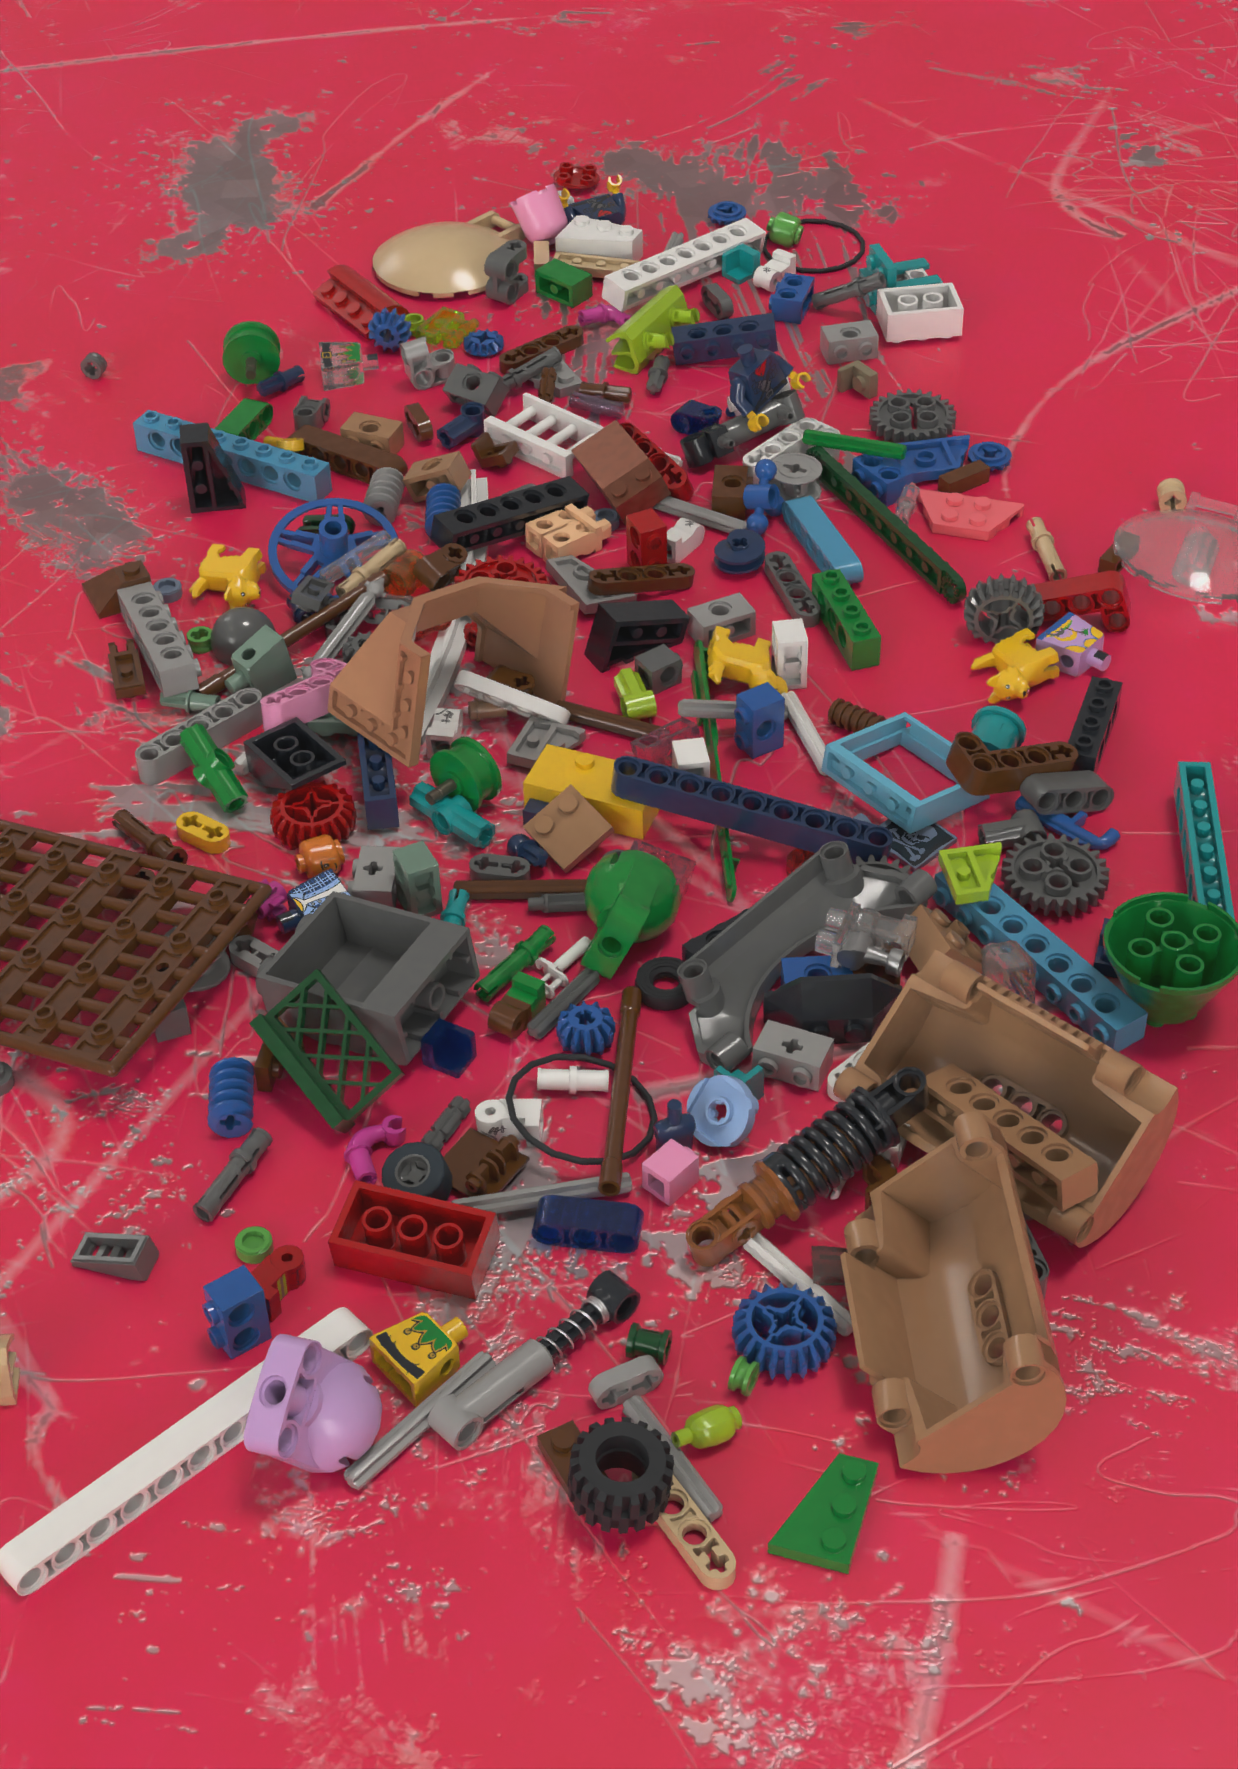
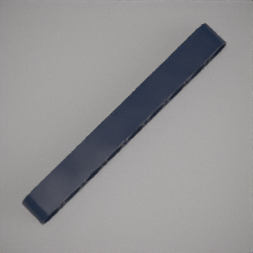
M621 756L614 762L611 790L612 793L622 799L813 853L819 851L828 842L843 841L848 845L853 864H856L857 856L863 862H868L870 855H873L875 861L880 862L883 856H887L888 862L893 835L883 826L633 756Z

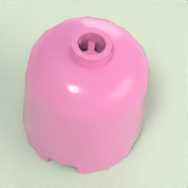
M554 183L545 186V189L532 191L517 198L516 201L510 202L524 235L532 243L534 241L549 240V245L555 243V237L568 225L567 216Z

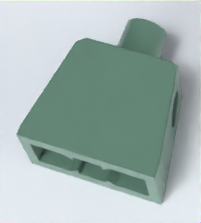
M265 624L232 654L231 661L236 673L224 680V683L231 694L244 688H255L264 697L297 679L284 638Z

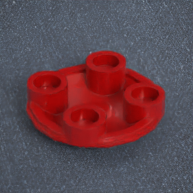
M563 162L560 164L559 170L553 175L554 181L557 184L572 189L590 188L600 181L599 175L596 173L597 167L592 164H586L582 167L574 166L570 162Z

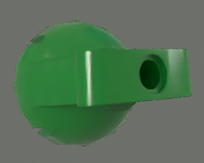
M625 850L620 854V857H618L616 852L604 856L591 869L584 889V899L587 914L598 929L580 965L592 971L596 970L601 976L611 980L633 943H644L656 939L674 923L681 904V892L679 885H675L676 877L667 864L656 856L643 851Z

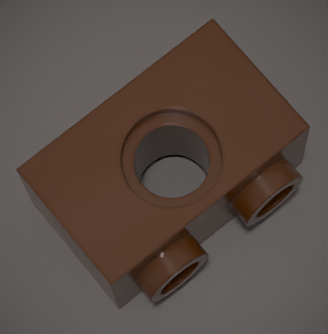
M715 465L712 488L713 511L745 521V514L748 509L744 505L743 493L748 484H753V477H748V466Z

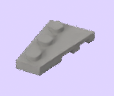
M573 555L546 560L545 569L560 586H567L566 594L580 602L579 609L584 614H596L599 603L632 602L637 600V595L634 593L606 596L591 593L587 589L588 576L595 569Z

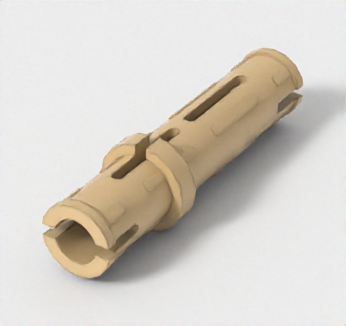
M1033 517L1035 526L1033 527L1031 521L1028 520L1026 528L1031 536V545L1039 553L1050 581L1060 580L1058 574L1061 575L1062 579H1066L1068 573L1053 545V536L1046 530L1042 518Z
M394 538L364 565L354 568L351 575L336 586L335 591L339 597L343 596L376 572L387 569L394 561L407 552L405 543L401 539Z

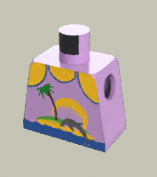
M1068 612L1036 638L1035 649L1037 651L1052 647L1058 652L1059 662L1047 667L1056 665L1060 672L1072 676H1080L1091 666L1105 671L1111 662V655L1103 652L1104 634L1071 612Z

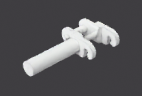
M583 936L553 963L542 957L535 961L538 969L544 967L545 976L540 980L546 982L550 979L553 981L550 985L545 983L546 998H554V990L559 986L566 987L569 984L567 976L562 972L586 952L591 943L588 937Z

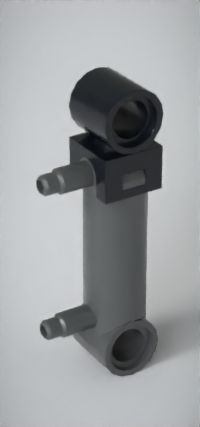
M787 390L775 395L756 414H765L769 419V424L765 427L761 426L762 430L751 431L748 428V417L744 418L741 414L724 423H714L699 430L697 433L681 439L680 445L688 467L697 468L711 462L714 457L720 458L735 451L734 447L781 425H789L803 419L805 414L797 390Z

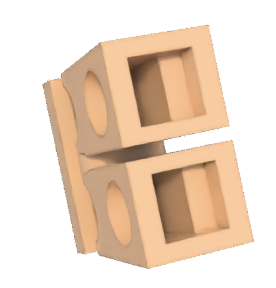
M571 503L565 506V510H557L525 523L526 547L540 558L543 557L545 562L547 559L573 555L577 557L581 554L588 555L593 551L596 553L602 550V540L611 537L612 525L605 518L596 522V514L589 506L578 509Z

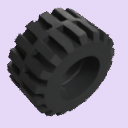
M611 1417L604 1420V1425L595 1422L589 1425L588 1433L585 1431L580 1433L577 1437V1444H573L571 1450L567 1486L569 1487L570 1502H575L574 1510L579 1516L586 1514L585 1522L591 1526L599 1523L601 1524V1530L609 1533L611 1528H618L619 1534L628 1533V1528L634 1527L636 1532L645 1529L646 1521L653 1524L658 1520L659 1512L665 1511L668 1498L670 1497L674 1457L670 1455L671 1447L669 1443L661 1441L662 1434L657 1429L649 1431L647 1423L639 1421L638 1424L631 1423V1418L622 1417V1422H615L614 1418ZM611 1468H624L632 1471L639 1478L630 1482H618L609 1479L601 1472Z

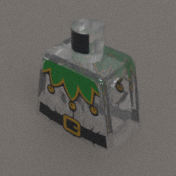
M319 342L324 391L363 384L365 382V370L379 369L377 354L362 355L359 342Z

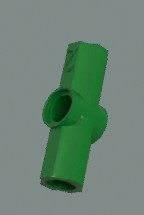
M195 724L184 729L180 734L181 738L179 741L195 765L193 768L194 777L200 784L210 789L225 813H232L243 808L248 803V795L232 771L235 765L231 757L222 749L217 748L203 725Z

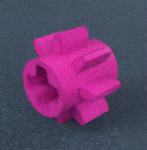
M263 879L261 883L270 885L272 893L257 910V918L263 919L266 917L268 921H271L274 918L276 919V915L287 911V908L283 905L288 900L287 892L277 881L269 883L267 879Z

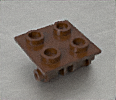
M472 1128L443 1157L453 1176L452 1189L467 1197L501 1192L530 1159L519 1152L518 1146L520 1142L514 1135L503 1136L498 1142Z

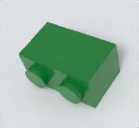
M555 258L535 270L536 292L571 308L578 306L593 296L592 274Z

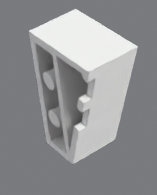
M585 215L576 216L555 237L556 252L639 261L643 257V230L633 228L630 225L614 224L608 220L591 219Z

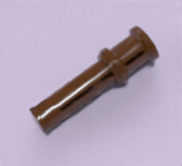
M126 809L118 810L114 814L113 826L143 847L146 855L183 864L187 863V852L179 846H174L169 837L164 834H156Z

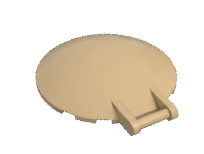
M488 211L466 223L454 221L428 223L400 232L382 243L373 256V269L376 271V277L383 284L405 294L419 296L420 292L433 293V298L454 297L455 292L468 291V294L471 295L486 290V284L490 277L485 274L484 264L488 255L510 240H523L526 236L519 223L515 224L501 218L494 211ZM498 226L504 229V231L498 232L491 228Z

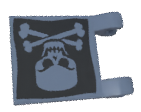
M862 813L853 817L854 819L871 823L868 817ZM890 819L879 825L887 828L893 835L889 856L895 860L899 859V863L903 866L910 865L912 872L924 867L938 856L939 850L948 849L958 839L937 823L911 834Z

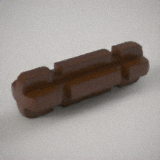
M544 367L541 372L542 378L540 379L538 398L552 404L551 401L553 400L555 389L554 382L556 381L557 373L553 367Z

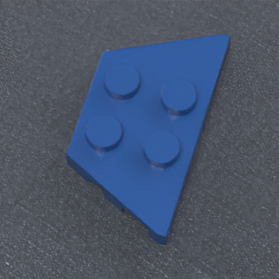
M970 435L898 443L905 445L907 452L905 459L895 460L913 472V483L939 479L940 475L963 466L970 444Z

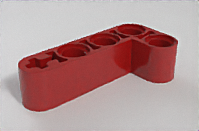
M629 422L621 423L620 425L663 477L671 493L669 496L685 502L689 501L693 497L694 488L685 470L635 425Z
M1104 571L1034 584L1036 591L1041 593L1042 601L1045 605L1043 622L1061 619L1068 612L1076 616L1100 612L1105 628L1111 632H1123L1130 625V598L1125 579L1117 571ZM1018 603V605L1021 606V609L1027 611L1021 604Z

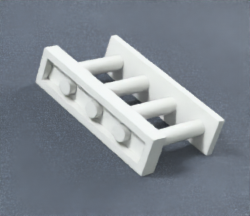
M527 392L523 394V411L510 420L504 422L493 416L484 419V432L489 433L494 445L516 441L520 450L516 453L515 457L560 478L573 476V458L575 456L571 450L604 428ZM528 420L537 423L527 431L517 428ZM548 429L558 432L548 440L537 437ZM568 438L578 441L567 450L558 446Z

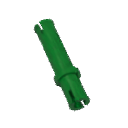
M541 925L524 942L523 940L518 942L514 946V951L474 985V990L477 991L476 995L481 1000L489 1002L503 987L512 981V978L518 971H522L528 965H534L539 955L556 941V936H553L555 933L551 928Z

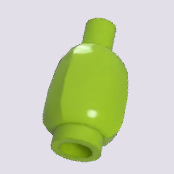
M718 1404L704 1408L689 1416L683 1429L671 1433L672 1443L676 1448L691 1444L699 1449L724 1443L734 1436L736 1430L741 1429V1414L735 1406L726 1407Z

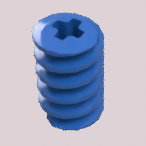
M441 483L433 486L428 491L426 496L425 530L429 537L431 535L434 515L461 507V494L456 486Z
M231 1057L222 1059L211 1067L209 1073L208 1126L216 1134L227 1138L245 1135L253 1126L251 1120L254 1116V1066L243 1058Z

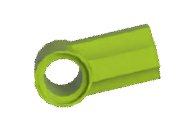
M631 668L621 669L619 674L614 677V687L620 698L622 715L636 720L656 717L657 706L652 690H646L638 672H634Z

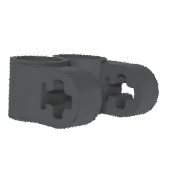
M510 240L494 252H491L486 258L484 271L490 277L485 291L488 298L512 305L529 291L528 276L518 273L519 264L527 258V244L524 241Z

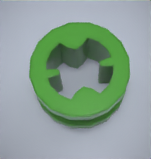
M197 626L187 632L186 637L193 653L203 654L212 650L210 642L212 630L209 627Z
M739 1356L731 1370L728 1389L735 1391L738 1388L741 1389L742 1395L749 1396L758 1380L760 1363L753 1361L749 1364L746 1357Z

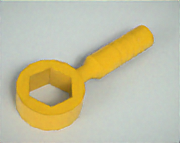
M266 436L263 439V443L293 452L304 450L303 438L283 439Z

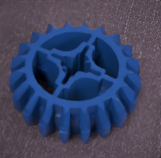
M780 1281L777 1288L772 1289L765 1283L762 1293L752 1290L749 1299H741L739 1310H735L732 1338L735 1342L737 1355L746 1357L749 1364L753 1361L759 1362L760 1373L765 1370L769 1371L772 1380L777 1374H784L787 1381H789L793 1373H797L804 1379L807 1369L818 1372L821 1362L828 1363L831 1351L836 1346L837 1323H835L836 1319L833 1318L832 1307L825 1306L826 1302L823 1296L814 1297L811 1287L805 1291H800L797 1282L792 1288H785ZM755 1330L761 1332L762 1337H760Z

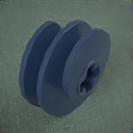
M735 529L730 532L727 539L718 542L715 546V566L728 574H746L757 570L765 560L764 539L752 530Z

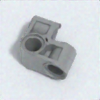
M426 337L400 344L405 373L418 390H426L440 384H446L455 367L453 351L450 349H438L429 353Z

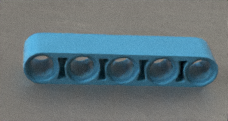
M809 495L783 501L782 514L785 523L819 570L824 572L826 570L840 569L849 585L862 582L864 572L861 561L814 498Z

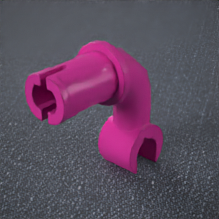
M603 303L598 304L594 308L578 311V321L581 326L597 322L604 324L608 321L616 322L621 326L632 316L619 311L614 306L604 305Z
M387 1116L382 1124L365 1127L353 1135L344 1152V1159L351 1165L355 1180L371 1184L377 1182V1173L371 1159V1147L375 1143L382 1141L389 1146H399L405 1141L406 1127L401 1128V1116Z

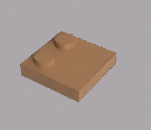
M571 784L523 826L525 831L566 874L614 832L613 827Z

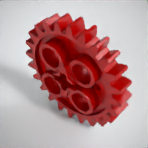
M501 554L497 556L496 560H493L490 556L486 557L485 562L475 559V566L467 563L466 570L460 569L459 576L454 577L455 584L478 576L548 584L546 574H542L541 567L534 568V562L525 564L523 557L514 561L513 555L503 559Z

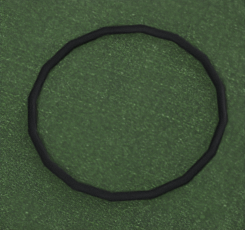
M801 219V224H828L843 228L854 234L860 241L861 246L860 252L855 258L844 264L822 269L796 267V272L826 273L842 270L855 264L865 253V240L855 229L843 223L827 219ZM768 232L765 237L763 252L770 261L772 256L766 249L770 233Z
M553 1054L530 1061L512 1077L505 1097L511 1122L526 1141L551 1157L579 1165H601L604 1158H580L555 1151L531 1136L516 1117L512 1097L518 1080L533 1067L555 1060L585 1061L614 1071L615 1064L585 1054ZM633 1075L631 1076V1083L646 1099L651 1120L646 1137L632 1150L623 1153L622 1160L636 1156L653 1139V1126L658 1120L652 1096Z

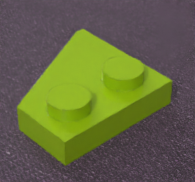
M1001 842L939 850L938 861L956 905L989 900L1001 857Z

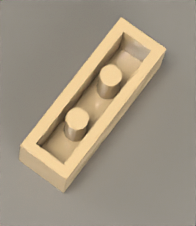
M549 240L534 241L535 275L536 269L550 261Z

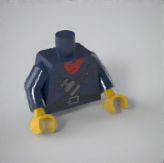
M617 175V184L612 183L610 176L608 177L607 190L613 193L612 196L605 194L572 204L567 203L570 193L566 188H563L559 197L566 213L568 224L576 216L580 215L600 221L608 220L614 224H623L627 210L623 193L619 191L622 177Z
M743 344L737 349L740 359L728 372L731 384L729 398L743 417H748V428L753 432L762 430L761 426L765 427L769 424V419L765 414H756L788 383L786 377L790 378V384L795 390L805 388L800 384L799 378L804 382H809L811 377L806 372L797 374L793 371L794 367L768 349L760 350L753 348L751 344Z

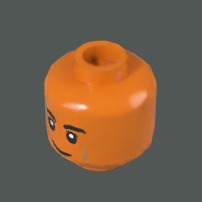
M326 834L302 841L299 845V854L294 855L299 873H306L310 879L330 868L335 874H338L341 870V864L345 863L344 852L339 840H333L331 836Z

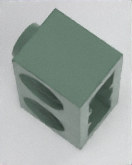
M422 840L392 850L397 899L403 909L428 917L440 914L443 911L439 864Z

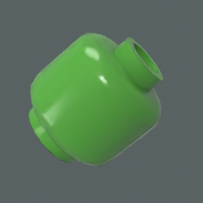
M779 212L776 217L771 216L766 230L770 232V241L784 247H791L793 244L797 245L799 243L804 226L801 225L800 218L785 212Z

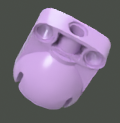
M279 1334L271 1342L252 1399L244 1431L245 1448L248 1451L270 1456L312 1473L339 1471L350 1465L346 1457L354 1460L361 1458L374 1442L380 1429L382 1403L376 1386L371 1385L374 1381L363 1366L323 1348L319 1341Z

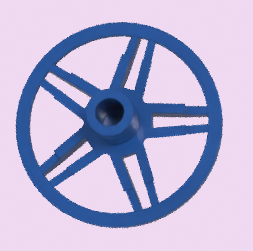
M344 498L318 499L296 507L278 522L269 540V564L276 580L285 590L292 594L305 577L314 572L318 565L321 568L313 577L321 579L332 567H336L348 578L351 572L346 568L350 565L352 569L362 566L356 555L384 548L392 539H398L394 527L384 515L364 503ZM332 506L338 507V517H332ZM327 507L325 517L319 524V534L296 530V532L285 530L290 522L298 516L317 508ZM343 507L355 509L369 515L384 530L377 532L370 530L348 535V526L345 522ZM278 544L313 555L300 570L301 573L294 582L288 578L279 564L277 558ZM400 558L384 571L389 582L397 571ZM331 595L330 598H339V596Z

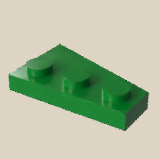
M839 1453L768 1543V1553L849 1574L877 1478L879 1463Z

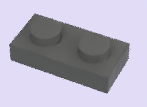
M307 575L293 591L290 603L298 605L299 609L306 612H319L333 594L335 584Z

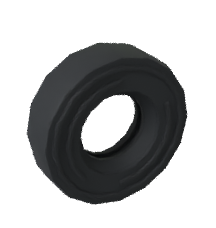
M658 957L645 962L638 969L635 987L640 989L642 1002L646 1006L655 1010L669 1011L679 1009L689 1003L686 1001L677 973L678 967L685 961L674 957ZM666 977L677 980L679 985L673 989L664 990L656 988L653 982L659 978Z

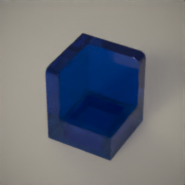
M438 1018L420 1040L423 1065L455 1078L461 1077L477 1057L475 1033L441 1018Z

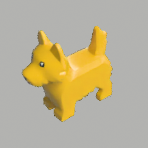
M212 544L207 551L206 558L203 559V562H200L199 578L189 589L192 598L196 599L206 589L225 592L224 600L229 602L230 609L247 607L251 601L260 599L261 588L257 582L260 576L267 570L265 562L260 561L263 557L260 548L248 547L241 556L230 555L227 557L224 555L220 557L219 554L223 553L226 549L225 545Z
M720 626L715 627L707 649L708 676L712 681L719 685L722 677L746 683L750 689L768 682L780 694L783 692L788 693L786 681L782 677L776 676L771 668L769 652L771 641L758 638L755 646L737 642L733 644L727 638L730 635V629Z
M1028 628L1016 632L1011 637L1001 639L1000 643L995 644L992 652L975 658L971 669L994 667L999 671L998 674L990 677L986 682L988 686L993 687V693L988 699L989 703L995 704L1001 700L1009 701L1016 698L1025 699L1028 697L1030 687L1038 685L1047 679L1059 677V668L1056 665L1047 667L1059 662L1058 652L1052 647L1037 651L1029 643H1024L1026 640L1035 638V634Z

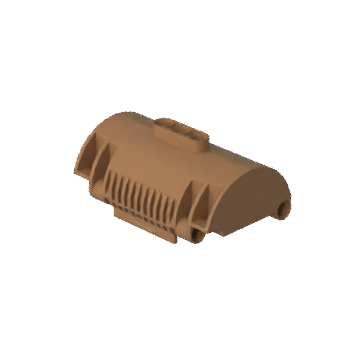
M936 949L922 970L916 974H911L854 1068L848 1067L843 1070L837 1078L833 1089L834 1095L846 1102L845 1099L855 1087H863L870 1093L904 1067H916L922 1070L926 1076L954 1063L991 1089L997 1085H1002L1003 1090L1000 1096L1019 1108L1027 1102H1032V1110L1028 1115L1041 1122L1048 1129L1054 1121L1062 1120V1128L1057 1135L1066 1139L1074 1147L1091 1156L1097 1162L1098 1193L1065 1211H1061L1017 1178H1015L1023 1213L1080 1248L1091 1244L1107 1232L1125 1213L1139 1194L1166 1146L1175 1121L1179 1101V1093L1176 1086L1149 1072L1139 1063ZM910 1088L904 1092L911 1093L917 1091L918 1089ZM924 1111L918 1113L897 1129L901 1137L927 1153L955 1136L953 1132Z
M978 1111L959 1115L954 1120L953 1125L955 1136L871 1191L872 1205L844 1227L847 1253H842L840 1257L859 1368L869 1374V1381L873 1386L872 1398L876 1421L881 1428L894 1434L900 1468L924 1473H961L989 1468L1028 1452L1042 1442L1058 1426L1064 1415L1067 1401L1011 1161L1008 1157L1005 1137L997 1123Z

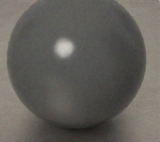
M243 606L229 609L216 620L211 631L210 642L215 657L226 665H233L231 661L232 654L266 624L276 632L273 623L263 612L255 608Z

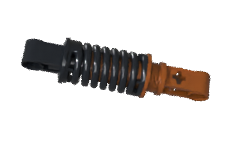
M904 1067L870 1093L863 1087H855L845 1099L846 1102L836 1104L833 1111L828 1110L822 1115V1119L814 1120L810 1127H805L800 1131L799 1135L791 1137L788 1144L783 1143L779 1146L777 1152H771L762 1160L754 1162V1165H752L756 1175L754 1179L750 1180L749 1183H741L737 1186L738 1191L721 1200L711 1211L688 1227L686 1240L693 1260L703 1267L714 1266L739 1246L746 1244L749 1239L754 1238L762 1229H770L774 1226L775 1219L777 1220L783 1214L790 1220L796 1221L808 1206H813L816 1203L815 1193L820 1197H825L829 1194V1187L835 1189L840 1185V1179L848 1180L851 1177V1170L853 1172L860 1171L863 1167L862 1162L869 1164L873 1161L874 1155L879 1156L890 1147L897 1146L901 1141L897 1129L925 1110L929 1104L927 1080L923 1071L916 1067ZM910 1088L918 1089L917 1091L911 1093L904 1092ZM704 1240H713L707 1246H698Z

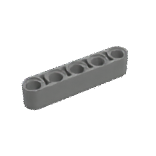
M255 688L241 689L139 746L135 751V758L141 782L148 785L158 784L193 765L192 760L179 741L181 732L195 724L203 725L217 748L221 749L263 724L260 703L262 693Z

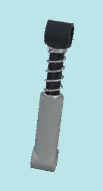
M610 1270L599 1274L591 1283L587 1291V1299L582 1302L581 1309H573L568 1319H560L558 1327H550L545 1337L539 1336L536 1340L531 1338L457 1396L448 1394L441 1398L429 1413L427 1421L429 1426L456 1450L466 1449L476 1441L487 1422L549 1374L554 1368L553 1359L557 1356L562 1358V1352L568 1347L573 1349L574 1343L580 1338L584 1340L586 1338L585 1334L591 1329L596 1331L597 1324H605L610 1321L620 1324L628 1320L640 1303V1293Z

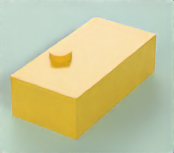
M546 744L523 782L524 807L530 798L550 803L571 784L613 827V833L637 839H644L660 810L622 799L612 793L611 783L614 759Z

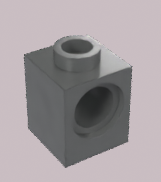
M665 644L635 657V672L639 673L646 690H652L654 695L682 682V659Z

